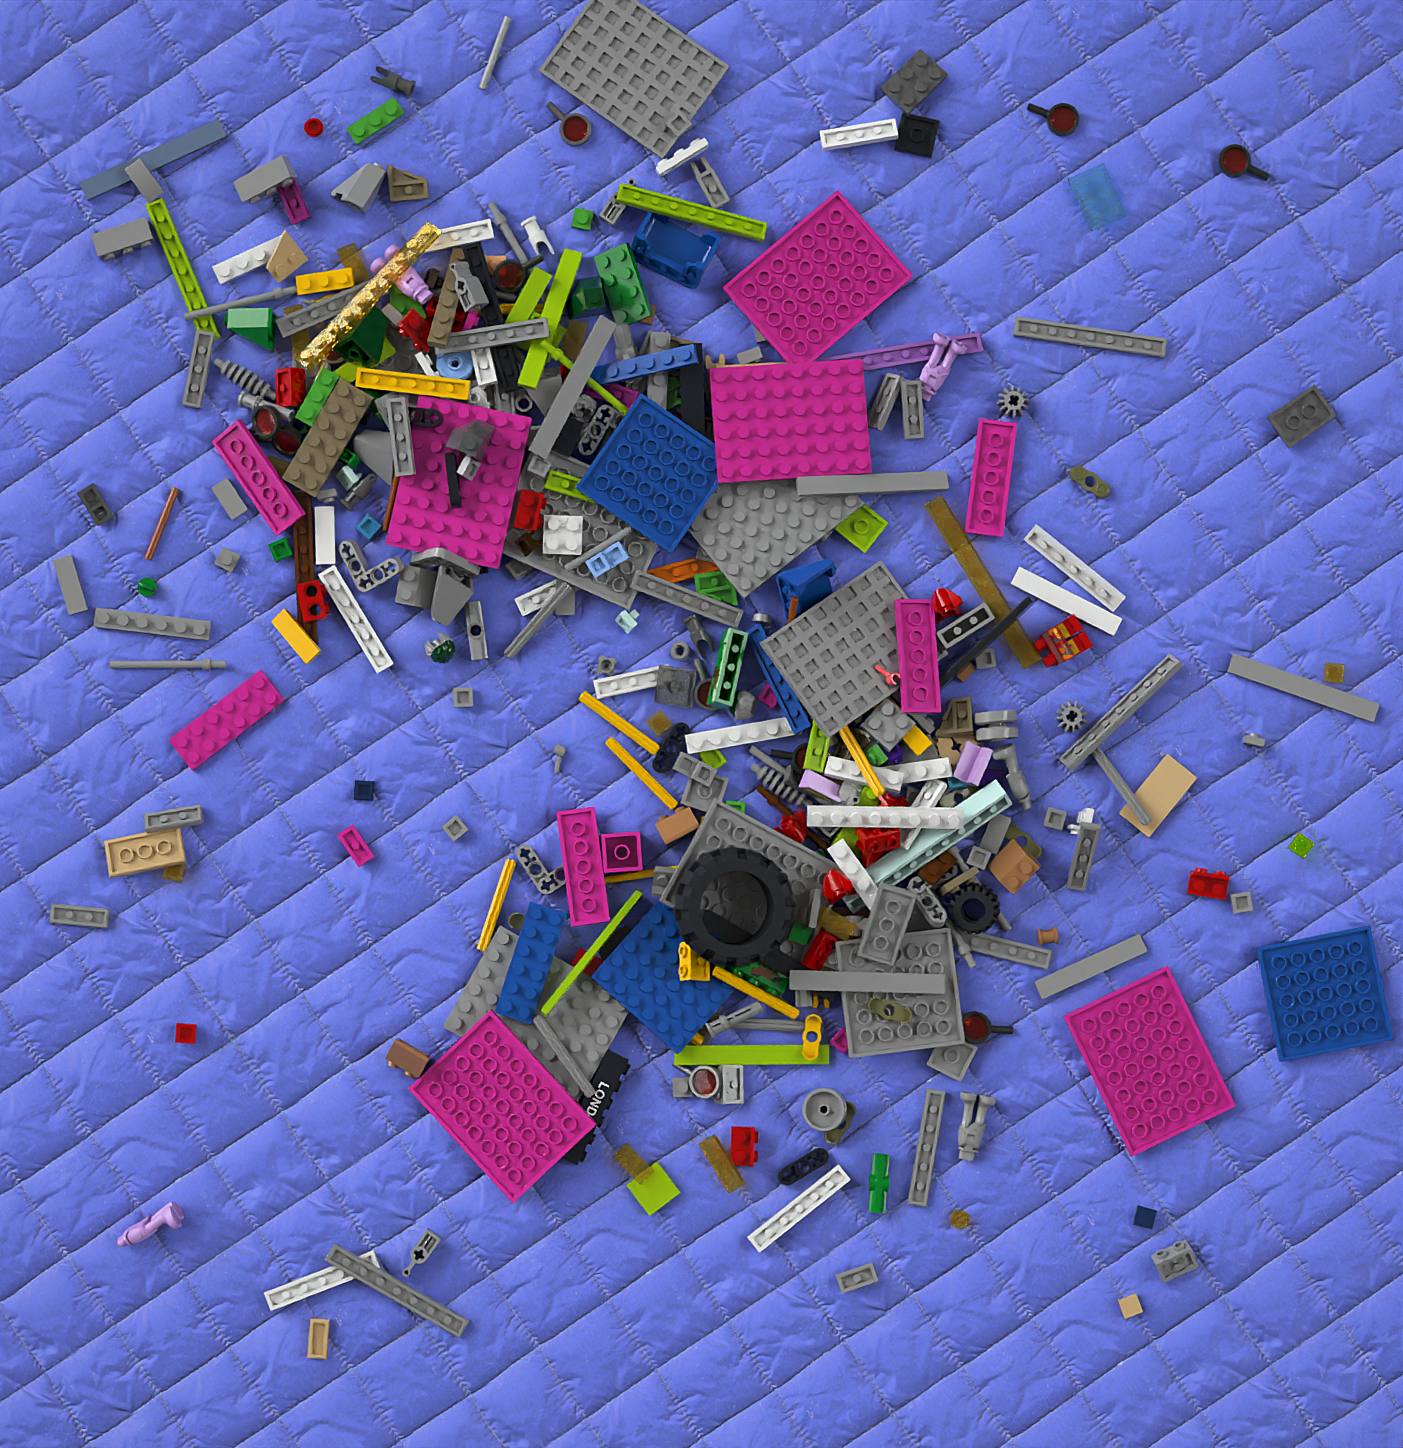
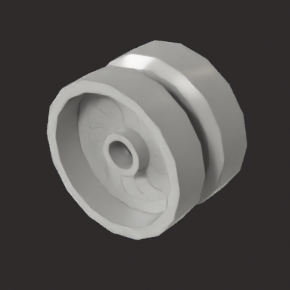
M1003 710L975 713V724L988 726V728H980L976 731L977 741L998 742L1019 738L1018 727L1006 726L1008 723L1017 721V711Z
M820 1088L812 1091L805 1098L802 1105V1114L811 1128L818 1131H829L837 1128L844 1122L847 1115V1104L844 1097L838 1091L832 1088ZM822 1106L827 1107L828 1111L826 1113H822Z

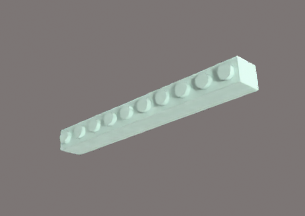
M995 779L954 807L964 808L963 829L923 828L908 850L901 847L893 849L865 870L877 887H879L880 882L895 886L1013 803ZM858 893L842 898L853 914L866 906Z

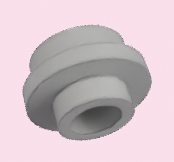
M679 641L671 646L670 653L675 660L682 661L689 656L690 650L686 643ZM678 648H682L684 650L682 655H678L676 653V650Z

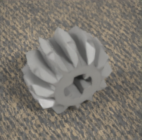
M1011 385L1010 392L1005 387L1003 388L1004 394H998V397L1002 400L997 401V405H1003L999 412L1006 410L1005 417L1012 413V418H1016V412L1022 416L1023 411L1021 409L1026 411L1028 409V406L1025 404L1029 403L1030 399H1023L1027 392L1025 391L1020 394L1019 392L1022 389L1020 386L1017 391H1014V385ZM1010 398H1012V400H1014V398L1017 400L1016 406H1014V404H1012V406L1009 404L1011 400Z
M1068 700L1066 702L1067 707L1063 703L1059 705L1063 711L1056 710L1055 713L1061 716L1054 719L1055 721L1061 720L1062 722L1058 724V728L1065 725L1064 732H1068L1069 727H1071V732L1075 733V726L1079 730L1083 729L1080 723H1087V720L1082 719V717L1088 714L1087 712H1080L1085 707L1082 705L1077 708L1078 701H1075L1072 706L1071 701ZM1069 712H1072V715L1075 714L1076 718L1073 719V722H1070V719L1067 720L1066 716L1069 715Z

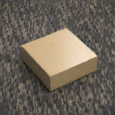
M1136 1293L1117 1300L1124 1319L1143 1312Z

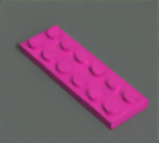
M979 418L964 533L1003 538L1017 423Z
M242 419L234 422L212 441L276 536L282 534L306 514Z
M896 599L894 604L899 675L901 676L902 714H940L941 699L935 614L932 606L933 599Z
M259 670L170 738L169 741L193 771L285 700L263 671Z
M595 807L556 812L571 926L578 927L610 922Z

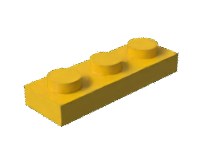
M353 268L295 276L297 294L299 296L348 289L355 286Z

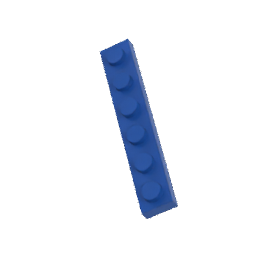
M690 344L595 366L590 377L599 385L605 386L699 364L696 345Z
M760 623L745 631L748 633L747 640L794 735L812 727V723L801 701L760 645L762 641L769 637L763 624Z

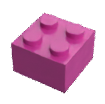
M640 831L601 834L604 873L643 871Z

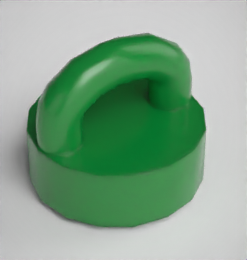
M143 578L139 581L137 588L144 597H151L155 595L158 587L153 579Z

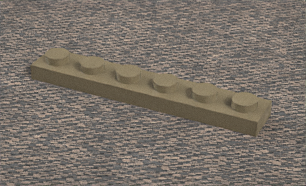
M453 248L427 339L428 346L443 349L447 347L460 301L455 290L456 277L450 269V264L453 262H466L462 248Z

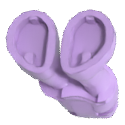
M394 244L388 247L385 252V259L401 272V277L381 257L372 263L370 269L373 273L384 275L397 285L398 290L409 298H413L414 301H419L423 305L433 296V293L429 291V286L425 284L411 265L408 267L403 262L401 250L397 245Z
M935 332L933 335V340L936 343L934 351L920 375L922 399L930 401L932 395L936 394V391L950 374L949 372L952 370L950 366L956 356L964 354L968 349L962 343L952 340L942 364H938L942 353L951 340L950 337Z
M171 1201L155 1215H148L142 1221L125 1230L123 1235L118 1237L117 1243L119 1247L126 1244L131 1246L132 1244L144 1241L156 1232L158 1227L164 1224H168L172 1229L180 1228L181 1220L184 1219L183 1212L176 1202Z

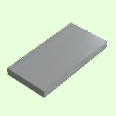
M880 882L856 956L894 967L918 896L917 893Z

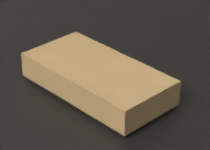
M310 1318L307 1358L327 1359L330 1319Z

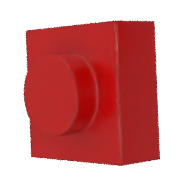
M177 1023L175 1042L195 1044L197 1024Z

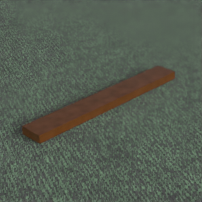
M306 492L292 493L306 513L293 524L296 584L315 581L311 495ZM296 586L297 622L316 645H319L317 621L306 624L303 622ZM316 587L308 589L307 595L309 597L316 595ZM317 606L311 609L313 616H317Z

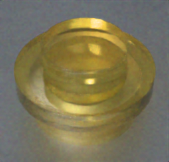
M955 1210L950 1216L952 1226L957 1229H963L969 1224V1215L964 1210Z

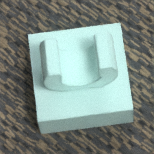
M348 465L344 466L336 475L347 491L362 476L361 473L355 475L353 469Z
M635 609L629 614L624 610L615 621L629 634L637 625L635 620L639 613Z

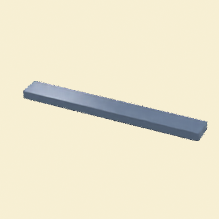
M219 119L88 178L80 182V186L86 199L90 201L131 182L132 180L126 173L125 168L139 158L150 172H153L223 140L227 136Z

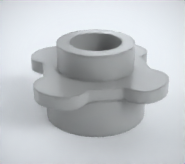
M603 655L599 656V665L596 668V672L613 676L615 673L614 665L617 663L614 657L605 658Z

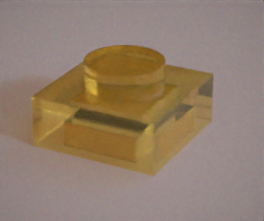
M1325 662L1322 682L1343 684L1345 664Z
M661 709L645 721L657 737L673 725Z
M187 864L165 867L162 878L182 883Z

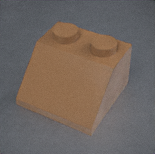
M683 805L674 810V815L668 817L666 814L657 819L658 823L655 826L665 845L699 828L700 825L690 807L685 808Z
M1014 838L987 864V868L997 880L1013 895L1041 867V864Z
M396 1038L385 1059L388 1060V1065L395 1069H398V1067L404 1069V1074L414 1079L415 1077H421L432 1057L400 1038Z

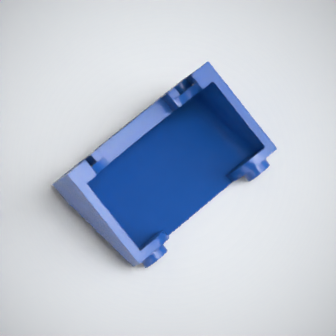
M648 212L635 234L630 248L635 261L687 288H697L722 237L713 232H705L702 237H699L669 222V217Z
M828 559L819 560L783 571L776 576L787 621L791 597L799 598L797 618L833 593L829 577L836 575V565L833 561Z

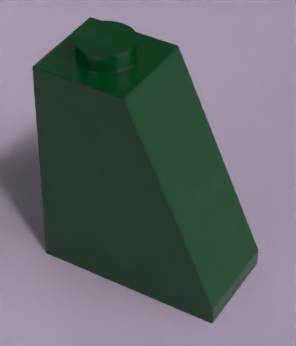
M600 276L581 279L571 292L566 304L569 320L607 314Z
M374 305L353 323L332 348L345 361L352 363L355 360L361 362L362 366L366 368L376 365L381 359L388 318Z

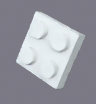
M544 515L543 554L581 555L583 516Z

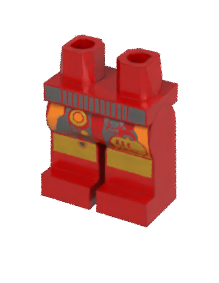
M1075 614L1040 635V638L1033 643L1037 652L1045 648L1048 650L1050 655L1042 659L1046 668L1054 665L1058 666L1093 646L1085 631L1068 641L1066 640L1083 629Z

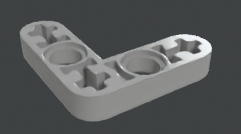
M609 405L600 406L578 442V452L584 456L592 454L608 426L615 430L618 427L617 420L624 418L625 415ZM608 409V414L610 415V417H605L602 421L603 423H606L605 426L602 423L595 421L596 418L598 420L601 419V410L604 411ZM593 425H598L601 428V433L598 436L591 434L590 429ZM586 435H588L592 439H596L595 443L594 441H591V443L589 444L591 450H587L586 452H584L583 446L581 445L582 443L586 444L588 442L589 438H586Z
M350 539L342 541L339 545V552L356 587L361 592L375 589L399 575L404 569L403 561L398 557L387 559L370 569L356 541ZM355 561L360 563L361 568L359 571L354 568ZM394 563L396 564V567L393 570L387 569L393 566ZM378 569L383 572L382 580L378 579L376 575ZM371 579L372 581L365 586V580Z
M438 547L424 550L423 553H413L409 563L411 566L424 569L443 565L473 579L479 577L481 570L480 566L468 563L466 559Z
M522 845L517 849L516 856L541 893L550 894L566 884L565 880L561 881L557 878V872L564 869L563 864L548 873L530 846ZM523 848L530 850L528 855L531 859L533 857L536 858V861L530 862L528 866L524 864L528 862L527 859L520 857L521 849ZM533 864L540 865V874H531L530 867ZM553 874L554 879L559 885L555 886V883L549 886V891L546 889L542 890V882L544 880L546 882L551 881L550 876Z
M955 865L949 870L952 872L951 875L946 873L933 887L920 876L912 878L908 883L907 890L918 894L915 904L933 927H942L946 921L947 914L931 891L955 879L957 874V867ZM913 885H914L915 887L920 886V889H919V890H918L917 888H914V889H913ZM928 899L931 901L932 905L925 906L922 903V900Z

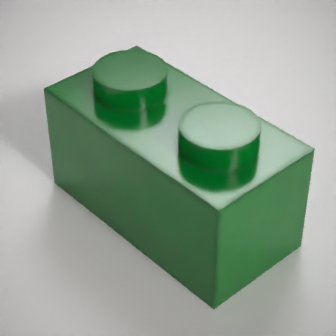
M346 448L338 459L339 462L348 465L353 470L361 461L355 453Z

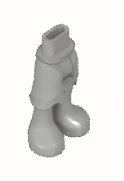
M1008 743L995 748L992 757L994 760L1005 761L1009 770V774L1006 777L1014 797L1017 798L1018 803H1022L1024 810L1031 808L1032 805L1029 800L1031 798L1030 790L1024 773H1022V770L1019 771L1014 743Z
M961 1091L960 1099L964 1102L962 1123L958 1130V1149L960 1150L958 1158L974 1161L975 1153H978L977 1149L981 1144L983 1133L986 1129L987 1122H984L987 1110L995 1105L997 1098L979 1094L976 1120L971 1123L978 1094Z

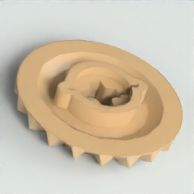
M975 732L970 735L937 738L935 734L932 739L939 758L950 757L952 772L966 741L981 747V742L977 741ZM953 742L956 745H961L960 753L957 750H952Z

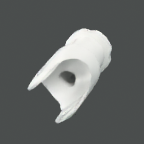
M536 216L523 221L521 226L525 227L529 235L528 239L536 254H540L538 245L544 242L554 255V250L549 240L536 222Z

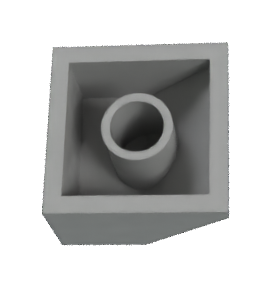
M404 565V569L399 576L395 603L397 605L431 610L438 572Z

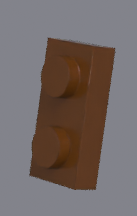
M945 850L929 861L919 871L918 876L933 887L957 863L958 859Z

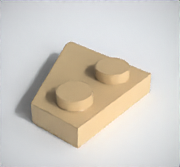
M286 230L282 232V238L278 246L275 247L272 258L269 259L266 265L267 270L278 283L308 261V258Z

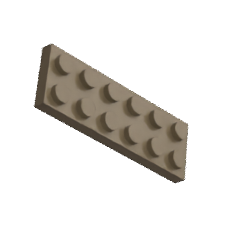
M340 378L282 479L316 498L374 398Z

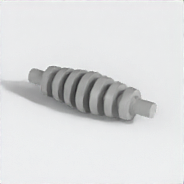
M216 358L214 361V365L220 368V373L223 375L228 373L226 378L229 380L233 378V383L235 385L239 383V388L244 389L246 386L245 391L251 392L254 388L252 394L257 396L260 392V396L263 399L268 397L273 401L276 400V393L270 389L271 385L267 383L264 386L265 380L261 378L258 381L259 376L257 374L252 376V370L249 369L245 373L246 367L243 366L238 370L239 364L234 363L231 366L232 361L230 360L224 362Z
M755 763L751 766L750 770L757 774L756 779H765L762 783L764 786L767 782L771 783L768 788L770 791L774 786L777 787L774 793L776 796L780 791H783L784 793L781 798L785 799L789 795L788 802L791 803L794 799L797 801L795 803L796 806L800 804L807 808L808 805L813 804V802L806 798V794H799V791L793 790L792 787L780 781L781 773L774 777L775 770L772 769L768 773L766 771L768 769L767 766L763 768Z

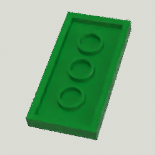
M624 243L594 256L617 326L632 325L653 316L629 243Z

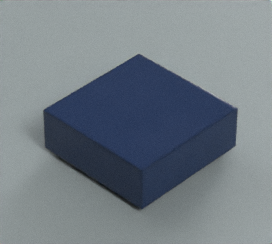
M355 780L354 800L373 801L375 782Z
M1137 1205L1133 1224L1152 1229L1157 1210Z

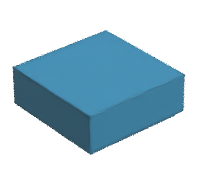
M367 514L355 528L371 541L383 526L371 515Z

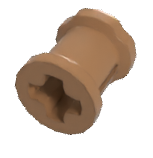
M1057 927L1049 930L1037 929L1038 945L1042 946L1044 943L1053 942L1059 944Z

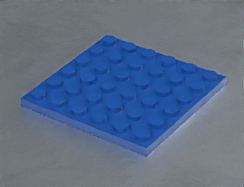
M640 393L575 489L671 554L719 485L717 480L715 444Z
M658 900L590 978L678 1055L736 988L712 975L716 965L711 962L710 981H680L679 947L680 943L684 942V940L680 936L677 922L674 920L673 908ZM712 935V936H713L715 939H717L718 941L721 940V939L717 938L716 936Z
M1370 925L1256 947L1279 1062L1394 1040Z

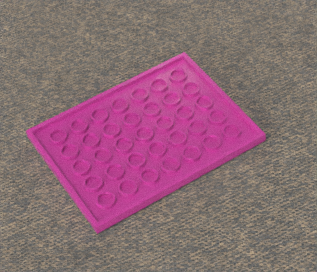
M837 190L723 286L722 290L787 364L814 362L912 279L913 275Z
M863 359L709 368L718 484L787 480L807 476L872 473Z
M419 394L416 407L439 410L443 414L444 420L439 427L414 425L411 427L416 474L400 476L385 545L422 553L424 550L432 548H444L466 559L468 563L499 570L532 418ZM415 411L413 422H417L420 419L418 411ZM435 413L434 416L425 415V419L432 420L434 423V420H438V416H435ZM479 419L495 426L496 429L473 480L470 481L459 474L462 508L452 509L445 453L455 451L445 448L452 429ZM455 452L459 469V465L465 456Z
M1168 966L1063 1016L1131 1157L1236 1106Z
M492 1009L408 1088L512 1203L518 1200L597 1125L593 1118Z

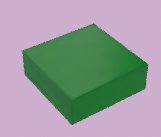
M286 537L268 544L276 563L294 556Z
M794 920L787 939L807 945L812 930L804 929L805 924Z

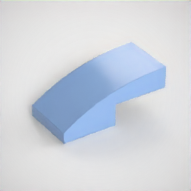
M618 541L585 561L594 578H597L630 556L622 543Z

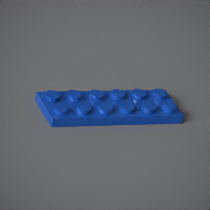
M530 901L495 1013L532 1025L568 913Z

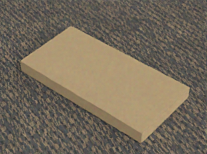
M1166 754L1134 793L1152 818L1151 822L1143 825L1127 803L1118 814L1149 838L1197 777L1169 754Z
M181 828L148 834L144 832L104 841L110 879L187 863Z

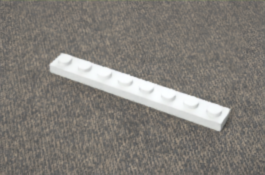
M807 806V826L963 829L964 808Z

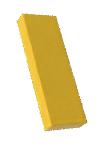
M283 609L271 621L306 664H310L322 652L287 609Z

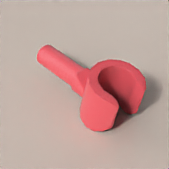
M878 664L875 666V669L886 677L889 685L897 684L893 681L892 677L897 680L901 679L898 673L890 674Z

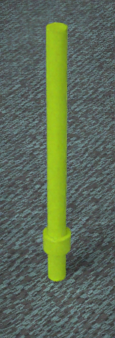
M544 339L540 345L551 354L554 360H559L571 370L574 363L563 355L564 352L558 347L555 348ZM589 377L586 384L623 415H626L629 409Z

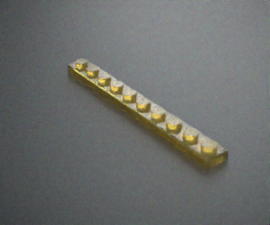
M427 221L295 358L298 363L310 372L429 248L442 232Z
M939 495L924 506L981 600L987 604L994 615L995 623L998 624L1012 609L944 497ZM1017 619L1003 633V636L1022 667L1026 669L1042 658Z

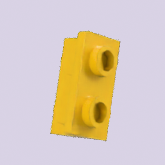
M681 942L679 947L680 981H710V962L695 954L685 942Z

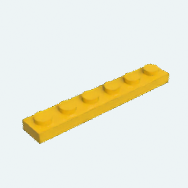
M357 367L355 387L469 400L471 381Z

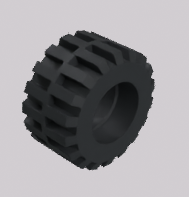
M979 883L968 884L962 887L951 900V907L949 908V912L952 914L950 916L951 920L954 919V925L956 927L959 926L962 932L968 931L967 934L975 933V935L981 932L984 933L997 921L1000 914V901H997V894L994 895L992 893L994 890L986 888L987 885H979ZM968 899H978L984 904L986 913L983 918L974 919L967 915L964 905Z

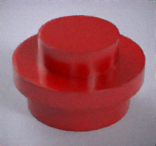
M317 118L307 120L304 125V130L310 137L320 136L324 129L322 122Z

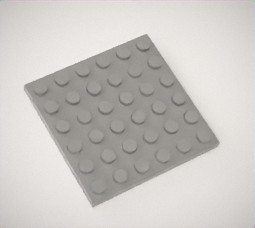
M950 928L905 933L894 967L856 956L861 939L835 942L837 966L840 972L945 974V994L841 991L849 1058L965 1044ZM878 996L886 1001H894L897 1005L905 1008L908 1007L912 1012V1018L906 1024H901V1022L892 1019H884L881 1015L871 1013L868 1010V1000ZM888 1004L884 1007L885 1015L891 1016L894 1014L895 1009L892 1005Z

